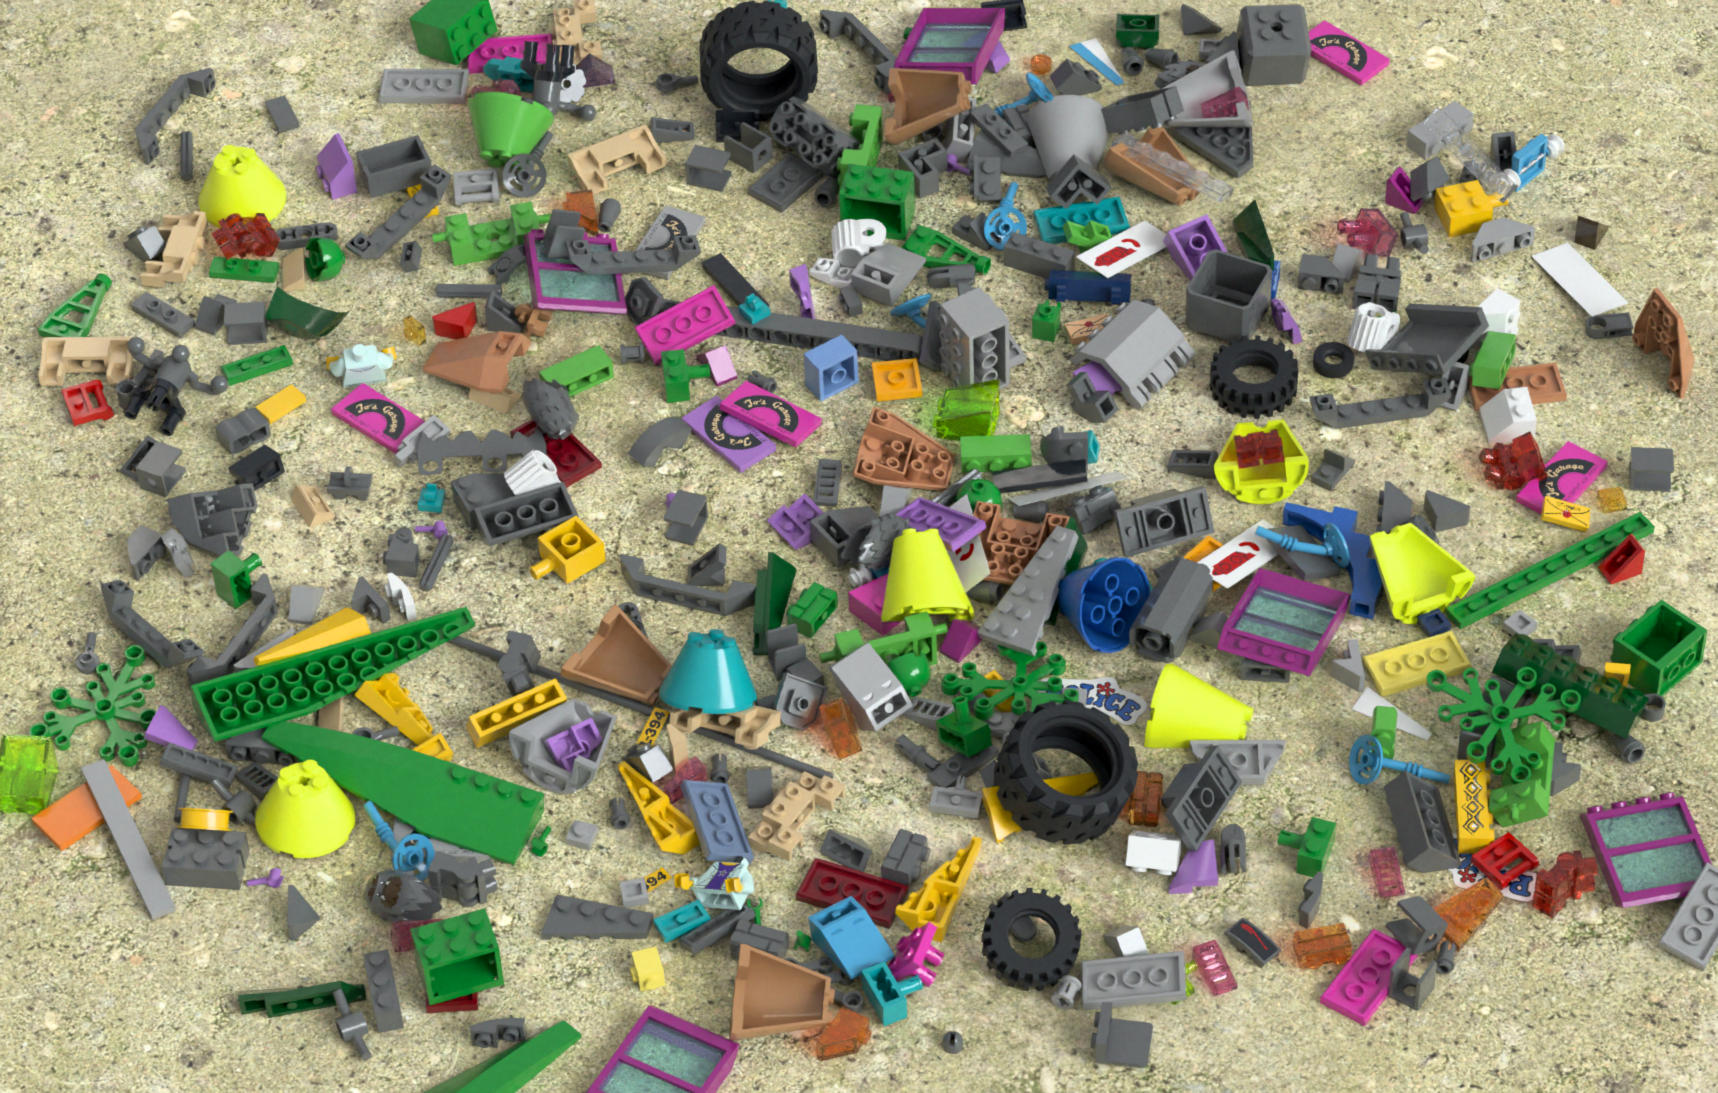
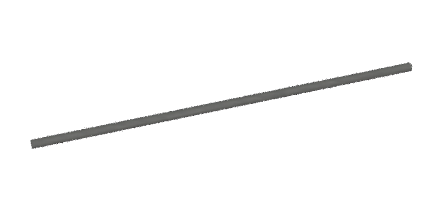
M461 636L447 641L498 661L502 656L506 655L502 651ZM540 665L537 666L534 673L550 680L557 679L558 683L648 716L651 715L654 707L630 698L567 680L559 672ZM669 713V715H668V717H667V719H666V721H665V722H667V723H669V724H670V713ZM703 727L693 731L696 734L794 770L805 771L819 779H822L824 775L833 779L834 774L769 749L758 747V749L754 750L746 749L744 745L735 743V737L720 731Z

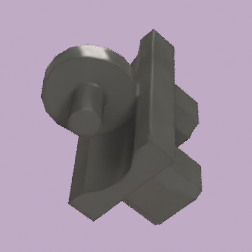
M346 466L345 473H330L327 494H333L335 499L341 500L346 498L347 495H355L357 500L366 501L370 493L373 476L372 474L353 473L352 467Z

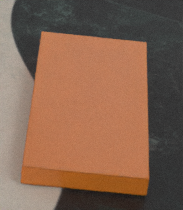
M113 765L108 767L127 808L142 798L141 792ZM86 782L31 818L32 823L61 852L105 823Z

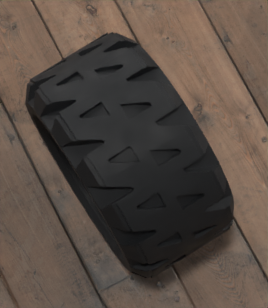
M755 1L742 2L734 8L728 7L719 12L714 20L709 21L702 32L699 49L700 80L707 98L718 109H759L760 121H765L767 118L773 117L777 108L783 102H791L789 99L792 97L807 102L809 99L808 93L814 92L818 74L814 31L807 21L802 22V15L792 8L788 7L785 9L781 7L780 3L763 1L762 3H755ZM752 48L773 49L790 59L781 68L765 74L744 73L727 63L737 53Z
M1064 700L1061 705H1057L1055 701H1050L1037 705L1033 712L1030 710L1026 711L1016 721L997 757V763L994 767V785L999 786L997 797L1003 809L1013 814L1011 819L1024 831H1033L1036 833L1035 837L1051 843L1063 840L1065 845L1081 844L1087 839L1094 840L1103 835L1111 825H1114L1135 788L1138 772L1136 771L1138 760L1134 747L1129 746L1128 735L1118 723L1114 725L1107 714L1095 707L1091 709L1085 708L1081 702ZM1052 748L1065 750L1077 755L1095 773L1100 791L1088 796H1071L1058 792L1039 776L1032 761V754L1039 750Z

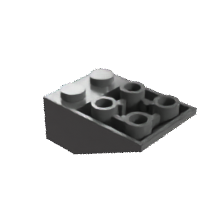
M869 506L828 510L810 520L811 541L839 568L849 562V559L841 558V553L845 547L843 543L853 535L855 529L869 523L870 520L878 519L879 516Z

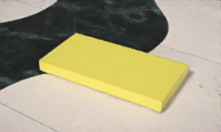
M1452 631L1362 657V664L1381 697L1426 684L1427 675L1432 670H1441L1448 678L1462 674L1465 669L1472 666Z

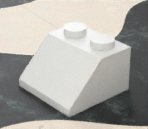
M1497 288L1478 306L1482 307L1489 327L1470 346L1471 348L1480 347L1481 340L1486 338L1488 331L1516 335L1518 333L1520 300Z
M1527 387L1504 389L1479 408L1488 444L1535 439L1537 419Z
M1133 830L1128 839L1126 866H1132L1131 870L1146 872L1147 868L1157 869L1156 873L1171 875L1172 871L1176 872L1178 869L1183 841L1179 835Z

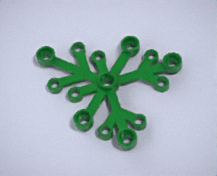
M1037 642L1035 657L998 645L999 655L1007 657L1017 665L1016 676L1010 680H988L976 671V665L972 662H966L962 665V675L970 679H960L956 674L948 673L941 680V690L944 694L956 695L960 689V696L967 697L968 701H972L976 695L986 689H1004L989 699L982 697L975 702L974 716L980 720L990 719L994 714V707L1011 696H1014V700L1011 702V711L1016 715L1026 712V702L1024 701L1026 696L1032 700L1031 712L1034 711L1037 705L1050 701H1055V703H1062L1064 700L1079 701V692L1076 689H1067L1064 694L1057 693L1062 690V679L1056 676L1062 675L1066 671V660L1061 654L1050 655L1045 665L1026 676V665L1037 658L1046 656L1047 645L1044 642ZM1047 674L1054 676L1050 677L1048 681H1037ZM1036 690L1050 691L1053 693H1038Z
M132 645L125 650L126 664L116 682L112 676L109 664L101 663L97 665V676L103 679L109 691L106 698H104L101 692V686L98 681H90L86 684L87 694L93 697L95 703L70 697L68 689L64 687L52 690L50 693L51 703L57 709L72 707L89 712L72 718L57 714L55 711H47L43 715L44 723H36L30 727L31 741L37 745H44L51 736L61 733L55 738V744L58 750L65 751L71 746L70 737L77 726L98 719L105 721L111 732L107 742L99 750L101 759H104L105 762L113 760L115 758L114 749L117 745L121 764L126 767L135 766L139 760L138 749L145 748L148 744L147 739L144 738L145 734L121 730L115 718L138 723L143 729L147 730L157 712L154 709H145L139 714L123 710V708L131 705L139 708L145 704L144 694L140 691H135L130 696L117 700L119 696L136 689L150 690L155 687L154 676L149 673L127 683L135 667L141 666L145 660L143 648L139 645Z
M1530 667L1519 669L1516 678L1517 685L1504 704L1499 692L1500 684L1494 679L1486 681L1484 688L1485 693L1490 696L1492 705L1484 702L1478 683V672L1474 668H1467L1463 672V681L1469 686L1471 694L1446 682L1447 677L1441 670L1430 671L1426 680V685L1431 691H1442L1463 702L1452 706H1440L1438 709L1440 721L1448 722L1455 715L1481 711L1485 714L1476 717L1465 716L1460 720V730L1472 732L1474 727L1489 725L1479 741L1471 742L1467 746L1466 756L1470 762L1478 764L1486 759L1487 747L1500 729L1505 747L1499 756L1492 760L1491 772L1495 775L1504 774L1506 763L1510 759L1512 766L1510 779L1513 784L1530 780L1531 770L1529 767H1538L1541 756L1537 751H1530L1515 743L1510 727L1513 720L1536 715L1550 722L1553 730L1560 731L1565 727L1566 719L1562 714H1555L1552 711L1564 709L1567 712H1573L1580 707L1581 696L1575 690H1566L1562 693L1561 699L1553 700L1556 688L1554 685L1547 683L1541 687V692L1533 705L1514 708L1525 690L1534 687L1536 684L1537 673ZM1471 674L1474 678L1469 679L1466 676ZM1529 679L1530 682H1524L1522 680ZM1435 681H1437V682H1439L1440 684H1439V685H1434V684H1432V683L1435 682ZM1495 686L1496 689L1490 690L1488 687ZM1545 690H1550V691H1552V693H1551V694H1546V693H1544V691H1545ZM1571 701V702H1573L1574 704H1573V705H1569V704H1566V702ZM1447 711L1450 714L1445 716L1442 715L1441 712ZM1504 716L1505 719H1499L1497 717ZM1560 720L1562 723L1555 724L1553 721ZM1470 723L1471 726L1465 727L1463 724ZM1479 753L1481 756H1473L1472 754ZM1535 757L1537 761L1532 762L1529 758ZM1520 758L1525 760L1526 765L1522 764ZM1500 764L1502 768L1497 769L1494 766ZM1523 776L1525 779L1519 780L1516 777Z

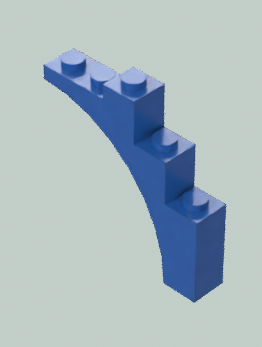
M1286 502L1283 510V525L1285 526L1302 525L1311 536L1317 538L1322 543H1324L1325 524L1331 522L1338 527L1346 541L1350 556L1349 566L1345 567L1352 584L1350 614L1373 620L1384 591V586L1376 560L1370 558L1372 555L1370 536L1355 533L1358 511L1334 506L1331 513Z

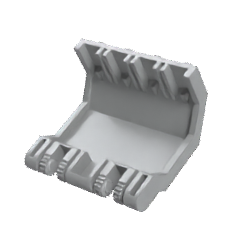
M1134 299L1128 305L1125 302L1122 303L1115 310L1116 316L1112 317L1110 315L1101 323L1103 328L1100 331L1096 328L1087 336L1089 341L1087 343L1081 342L1073 350L1076 354L1069 360L1075 366L1084 359L1101 363L1122 387L1124 398L1133 408L1140 410L1152 398L1150 391L1157 393L1178 373L1177 365L1184 367L1195 356V351L1185 341L1184 334L1159 307Z

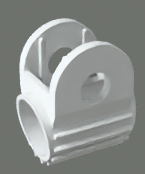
M846 219L838 222V224L833 226L834 229L831 230L833 259L839 261L840 267L856 268L860 261L869 255V249L875 251L884 245L882 242L886 238L885 226L873 219ZM867 230L873 231L874 234L868 236Z
M1372 302L1360 305L1356 308L1347 343L1353 349L1364 353L1366 349H1383L1397 333L1400 323L1399 314L1391 313L1384 307ZM1376 312L1383 315V317L1375 318Z
M537 450L529 452L504 473L506 482L516 496L561 482L558 479L557 469L552 460Z

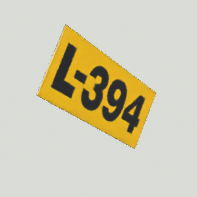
M654 707L636 744L640 743L642 746L650 743V745H654L670 712Z
M663 867L644 877L647 893L672 879Z

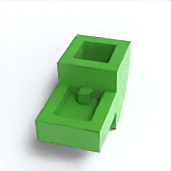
M1091 220L1086 226L1066 221L1063 225L1067 242L1072 245H1078L1081 254L1112 238L1108 226Z

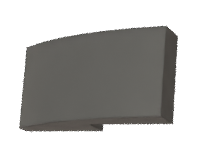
M1319 871L1313 879L1309 878L1303 887V892H1305L1304 900L1298 908V913L1300 914L1299 925L1306 929L1314 921L1321 904L1323 873Z
M525 1018L494 1019L471 1026L472 1046L498 1048L500 1040L509 1042H522L526 1040Z

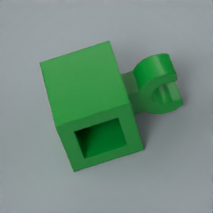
M1046 300L1044 304L1038 303L1032 318V338L1049 342L1055 341L1060 329L1061 302H1058L1056 307L1050 306V300Z

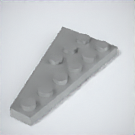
M1058 525L1055 527L977 631L980 639L1035 657L1037 641L1041 640L1044 633L1042 630L1044 622L1049 619L1059 592V581L1064 578L1066 573L1064 570L1066 562L1071 559L1079 538L1074 530Z

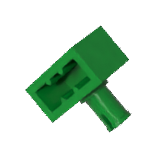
M684 349L661 351L667 403L690 401L689 382L691 379L710 378L709 363L688 366L685 361Z
M228 550L210 563L216 592L220 598L234 609H237L252 598V585L249 574L263 565L261 558L256 553H252L242 561Z
M965 696L953 698L954 712L935 721L939 743L968 757L992 746L989 724L970 715L968 698H965Z
M1312 817L1307 831L1303 835L1281 829L1278 845L1299 850L1296 873L1314 877L1318 871L1324 872L1335 843L1336 823Z

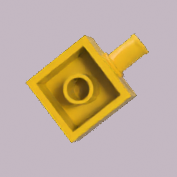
M1478 180L1436 188L1434 209L1449 238L1478 232L1482 223L1492 221L1494 207L1508 205V196L1505 191L1487 195Z
M576 515L538 537L540 557L543 560L530 566L529 572L535 580H538L549 572L554 571L568 584L606 562L604 542Z

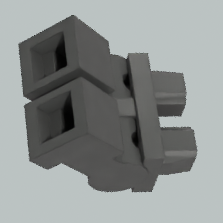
M1366 254L1363 266L1360 265L1354 289L1353 309L1367 302H1377V305L1384 307L1387 311L1391 313L1393 311L1397 312L1402 277L1400 259L1387 257L1386 269L1378 268L1379 256Z
M509 630L506 637L509 648L506 655L502 656L499 660V668L512 697H515L535 688L529 674L535 673L541 655L532 635Z
M437 851L428 868L430 888L439 894L440 897L436 898L438 902H441L442 898L458 901L461 906L468 908L475 906L478 902L480 905L486 903L487 894L498 890L497 882L494 878L496 868L491 859L478 863L474 856L469 858L468 862H458L456 856Z

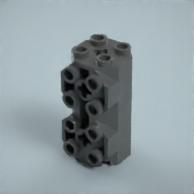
M792 97L789 99L791 102L786 101L779 105L769 125L773 138L783 146L791 148L801 155L802 160L811 167L821 170L829 177L838 179L839 173H841V171L837 170L838 157H842L844 149L859 150L861 142L802 99Z
M1177 556L1173 561L1168 562L1129 630V643L1133 647L1136 644L1138 652L1143 657L1164 663H1171L1175 658L1180 657L1187 645L1188 632L1194 624L1199 623L1205 613L1207 598L1212 591L1213 577L1209 574L1210 569L1207 565L1185 559L1181 556Z

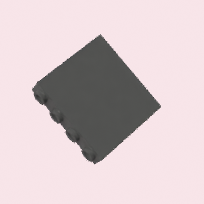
M1410 303L1405 308L1409 318L1407 324L1382 350L1366 349L1365 353L1372 370L1445 374L1489 327L1482 307Z

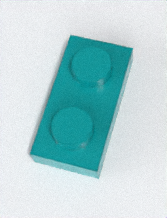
M698 899L653 919L654 927L664 942L667 943L709 921L710 916Z

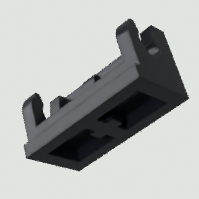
M1023 0L981 2V8H1005L1004 31L1027 28L1026 9Z
M759 109L716 110V143L724 142L726 135L741 142L740 124L742 122L760 131Z
M263 445L228 467L230 474L237 478L234 481L235 485L253 483L254 491L285 472L280 454L267 445Z

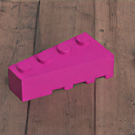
M888 574L848 592L849 612L882 636L901 623L882 622L881 619Z

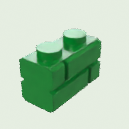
M816 582L808 589H803L796 604H791L787 609L788 625L796 624L798 633L801 632L802 635L809 638L813 637L838 607L836 591L824 588L823 585Z

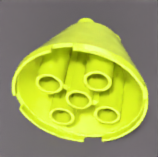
M226 145L217 154L199 193L198 204L200 211L206 213L207 221L212 225L229 229L233 225L244 224V230L253 229V225L263 221L265 223L270 222L281 212L286 202V190L280 178L257 156L254 149Z
M306 760L305 762L295 763L282 768L279 772V777L260 803L255 816L256 830L262 842L277 853L282 851L293 854V858H314L335 851L348 840V835L354 829L356 820L355 810L349 798L314 760Z

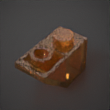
M842 697L819 706L825 729L838 758L841 760L863 751L852 711Z

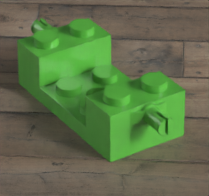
M856 104L854 113H850L849 126H852L850 135L859 140L861 144L859 145V150L844 149L842 157H838L837 170L841 171L838 176L839 192L848 164L876 167L883 141L882 107Z
M532 202L510 205V219L469 226L466 213L444 217L445 232L432 234L433 242L447 241L454 266L497 259L508 249L515 245L523 244L524 234L530 232V229H539V224L548 223L551 213L537 216ZM491 239H498L497 241H494V242L489 241V240H491ZM535 240V246L541 245L540 240Z
M926 611L904 617V633L867 641L888 668L890 667L888 662L913 652L916 657L921 656L920 652H923L931 666L937 664L936 635L947 633L948 630L945 622L933 626L929 613ZM858 629L834 634L835 646L833 651L819 653L820 661L822 664L833 660L838 662L866 642L862 641Z
M1528 716L1518 718L1516 728L1511 729L1516 744L1530 751H1537L1540 754V765L1536 768L1529 767L1531 770L1530 780L1513 784L1510 779L1512 770L1510 759L1506 763L1502 787L1491 790L1489 811L1502 827L1548 816L1555 738L1542 721L1528 724ZM1501 732L1497 733L1495 753L1499 756L1505 747ZM1535 757L1529 758L1532 762L1537 761ZM1520 758L1522 764L1526 765L1525 760ZM1523 776L1516 777L1519 780L1525 779Z

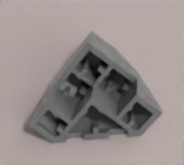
M253 483L239 484L217 491L188 493L167 499L172 523L189 543L220 556L228 550L235 556L242 554L244 547L241 543L243 538L248 536L252 524L249 520L251 514L256 512L258 506Z

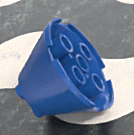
M1113 557L1073 571L1064 579H1061L1058 584L1060 613L1068 619L1088 646L1103 653H1113L1124 649L1130 644L1129 630L1150 595L1149 582L1140 565L1135 564L1128 558Z

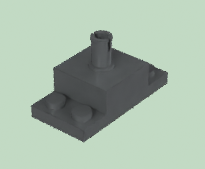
M1204 486L1181 492L1175 488L1131 500V506L1114 510L1124 557H1130L1215 532L1206 487Z
M1218 745L1210 746L1199 763L1184 764L1161 797L1162 806L1168 809L1165 816L1189 851L1198 850L1242 783Z

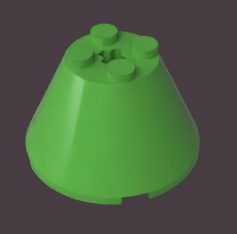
M481 92L474 94V98H469L468 110L479 156L488 161V166L493 168H500L501 165L505 166L507 161L515 155L530 154L554 121V115L545 106L535 101L532 104L521 101V96L501 92ZM519 160L514 162L510 168L513 169V167L519 163Z

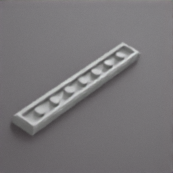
M103 759L81 767L86 783L151 919L154 920L175 912V905L105 760Z

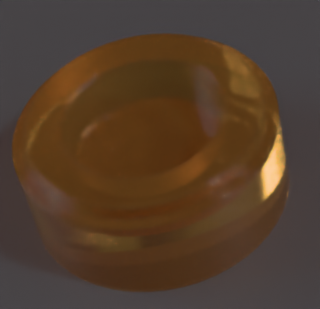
M1044 54L1035 55L1031 58L1030 68L1036 74H1046L1052 69V60Z

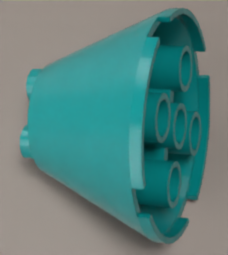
M712 629L709 630V633L703 634L699 632L688 633V639L659 689V697L668 705L686 711L689 710V707L703 708L702 713L707 714L739 712L751 708L753 701L757 702V692L737 646L736 639L725 636L724 631Z

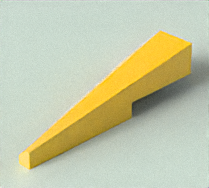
M346 607L255 656L253 660L255 666L264 665L369 635L371 632L365 616Z
M386 673L378 681H365L354 696L391 725L397 726L400 732L417 745L434 737L431 733L433 730L432 725L418 704L408 697L410 693L405 687L401 688L398 683L400 677L397 673ZM451 756L445 761L449 762L453 757Z
M625 761L618 765L624 781L658 847L662 851L684 855L700 844L693 821L670 804L669 796Z
M1094 772L1043 779L1053 789L1071 796H1082L1086 794V790L1099 784ZM999 786L982 788V802L990 819V828L996 843H1001L1004 841V837L1013 832L1018 833L1022 828L1011 819L1013 814L1003 809L997 797Z
M972 837L971 843L964 849L960 848L950 862L946 861L924 881L922 888L916 893L912 892L902 906L898 905L896 907L895 914L912 931L916 927L920 928L930 922L937 927L932 941L943 942L981 848L982 838Z

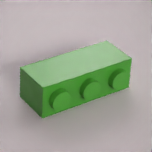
M1488 331L1486 338L1481 340L1480 351L1475 353L1474 363L1471 362L1469 376H1472V386L1500 389L1515 356L1516 334Z
M598 345L539 371L540 381L552 383V380L555 379L560 384L566 386L571 397L613 378V363Z
M1030 434L960 437L962 473H969L973 469H977L980 472H994L1032 466Z

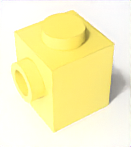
M657 947L631 952L633 967H630V974L633 983L638 982L640 991L653 990L665 986L664 970Z

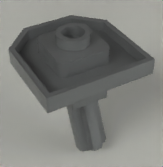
M646 277L631 280L625 297L627 315L636 325L681 303L664 299L663 294Z
M784 672L782 680L778 684L779 689L773 709L781 712V724L804 731L818 723L828 687Z

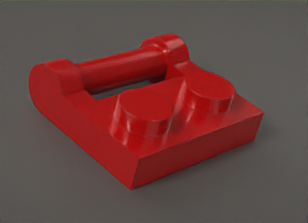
M92 380L61 390L74 426L97 419L109 420L113 417L114 412L106 401L103 393L104 387L100 380ZM88 393L95 395L99 405L98 408L93 409Z
M1510 832L1504 834L1471 857V863L1485 874L1499 891L1505 889L1509 882L1527 870H1534L1539 866L1538 858ZM1519 857L1523 860L1503 875L1499 872V870Z

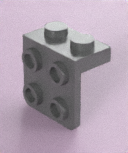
M1102 1002L1101 1011L1095 1012L1094 1027H1097L1098 1030L1097 1033H1092L1091 1048L1095 1049V1062L1145 1068L1148 1065L1153 1025L1148 1022L1112 1018V1003Z

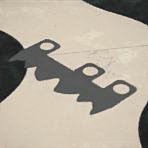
M539 427L530 437L516 432L513 438H510L501 431L492 429L483 442H480L470 430L457 435L452 441L446 435H443L437 441L428 439L427 434L423 432L418 445V471L422 475L440 474L443 471L442 457L482 456L484 471H505L507 469L506 454H522L523 458L532 450H537L546 455V442ZM491 458H499L502 461V465L494 469L490 468L487 462ZM427 461H435L438 464V468L434 471H426L423 468V464Z

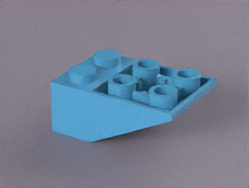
M852 896L808 917L812 941L850 979L860 976L863 969L895 958L894 953L866 910Z

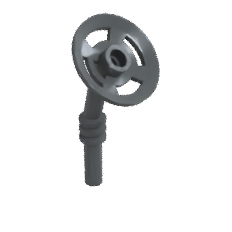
M547 131L530 154L515 155L505 164L503 182L512 194L518 197H531L539 193L544 187L547 174L541 158L544 155V149L553 137L551 132ZM519 160V163L513 167L512 173H508L511 165ZM537 164L540 169L534 170L533 167ZM521 166L522 168L519 169L518 173H515L516 169ZM531 176H534V179L530 183H528V181L531 179ZM537 177H541L539 184L531 190L530 187L535 184ZM515 179L519 185L523 186L522 191L514 188L510 181Z

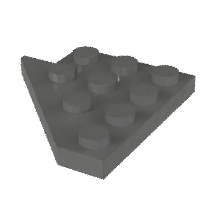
M1178 127L1174 130L1176 138L1237 179L1253 168L1252 127Z

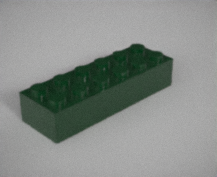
M1515 633L1503 646L1492 670L1493 674L1517 685L1516 678L1519 669L1530 667L1536 671L1537 680L1534 687L1526 690L1539 696L1541 687L1544 684H1552L1556 688L1553 700L1561 699L1562 693L1566 690L1577 691L1581 696L1580 707L1572 713L1625 739L1638 724L1649 700L1641 691L1633 688L1629 689L1621 685L1619 680L1607 678L1599 674L1592 667H1584L1578 664L1574 658L1562 656L1554 652V649L1550 646L1539 645L1524 634ZM1529 679L1522 680L1524 682H1530ZM1545 690L1544 693L1551 694L1552 691ZM1571 701L1566 702V704H1569V705H1573V704H1574V703L1571 702Z

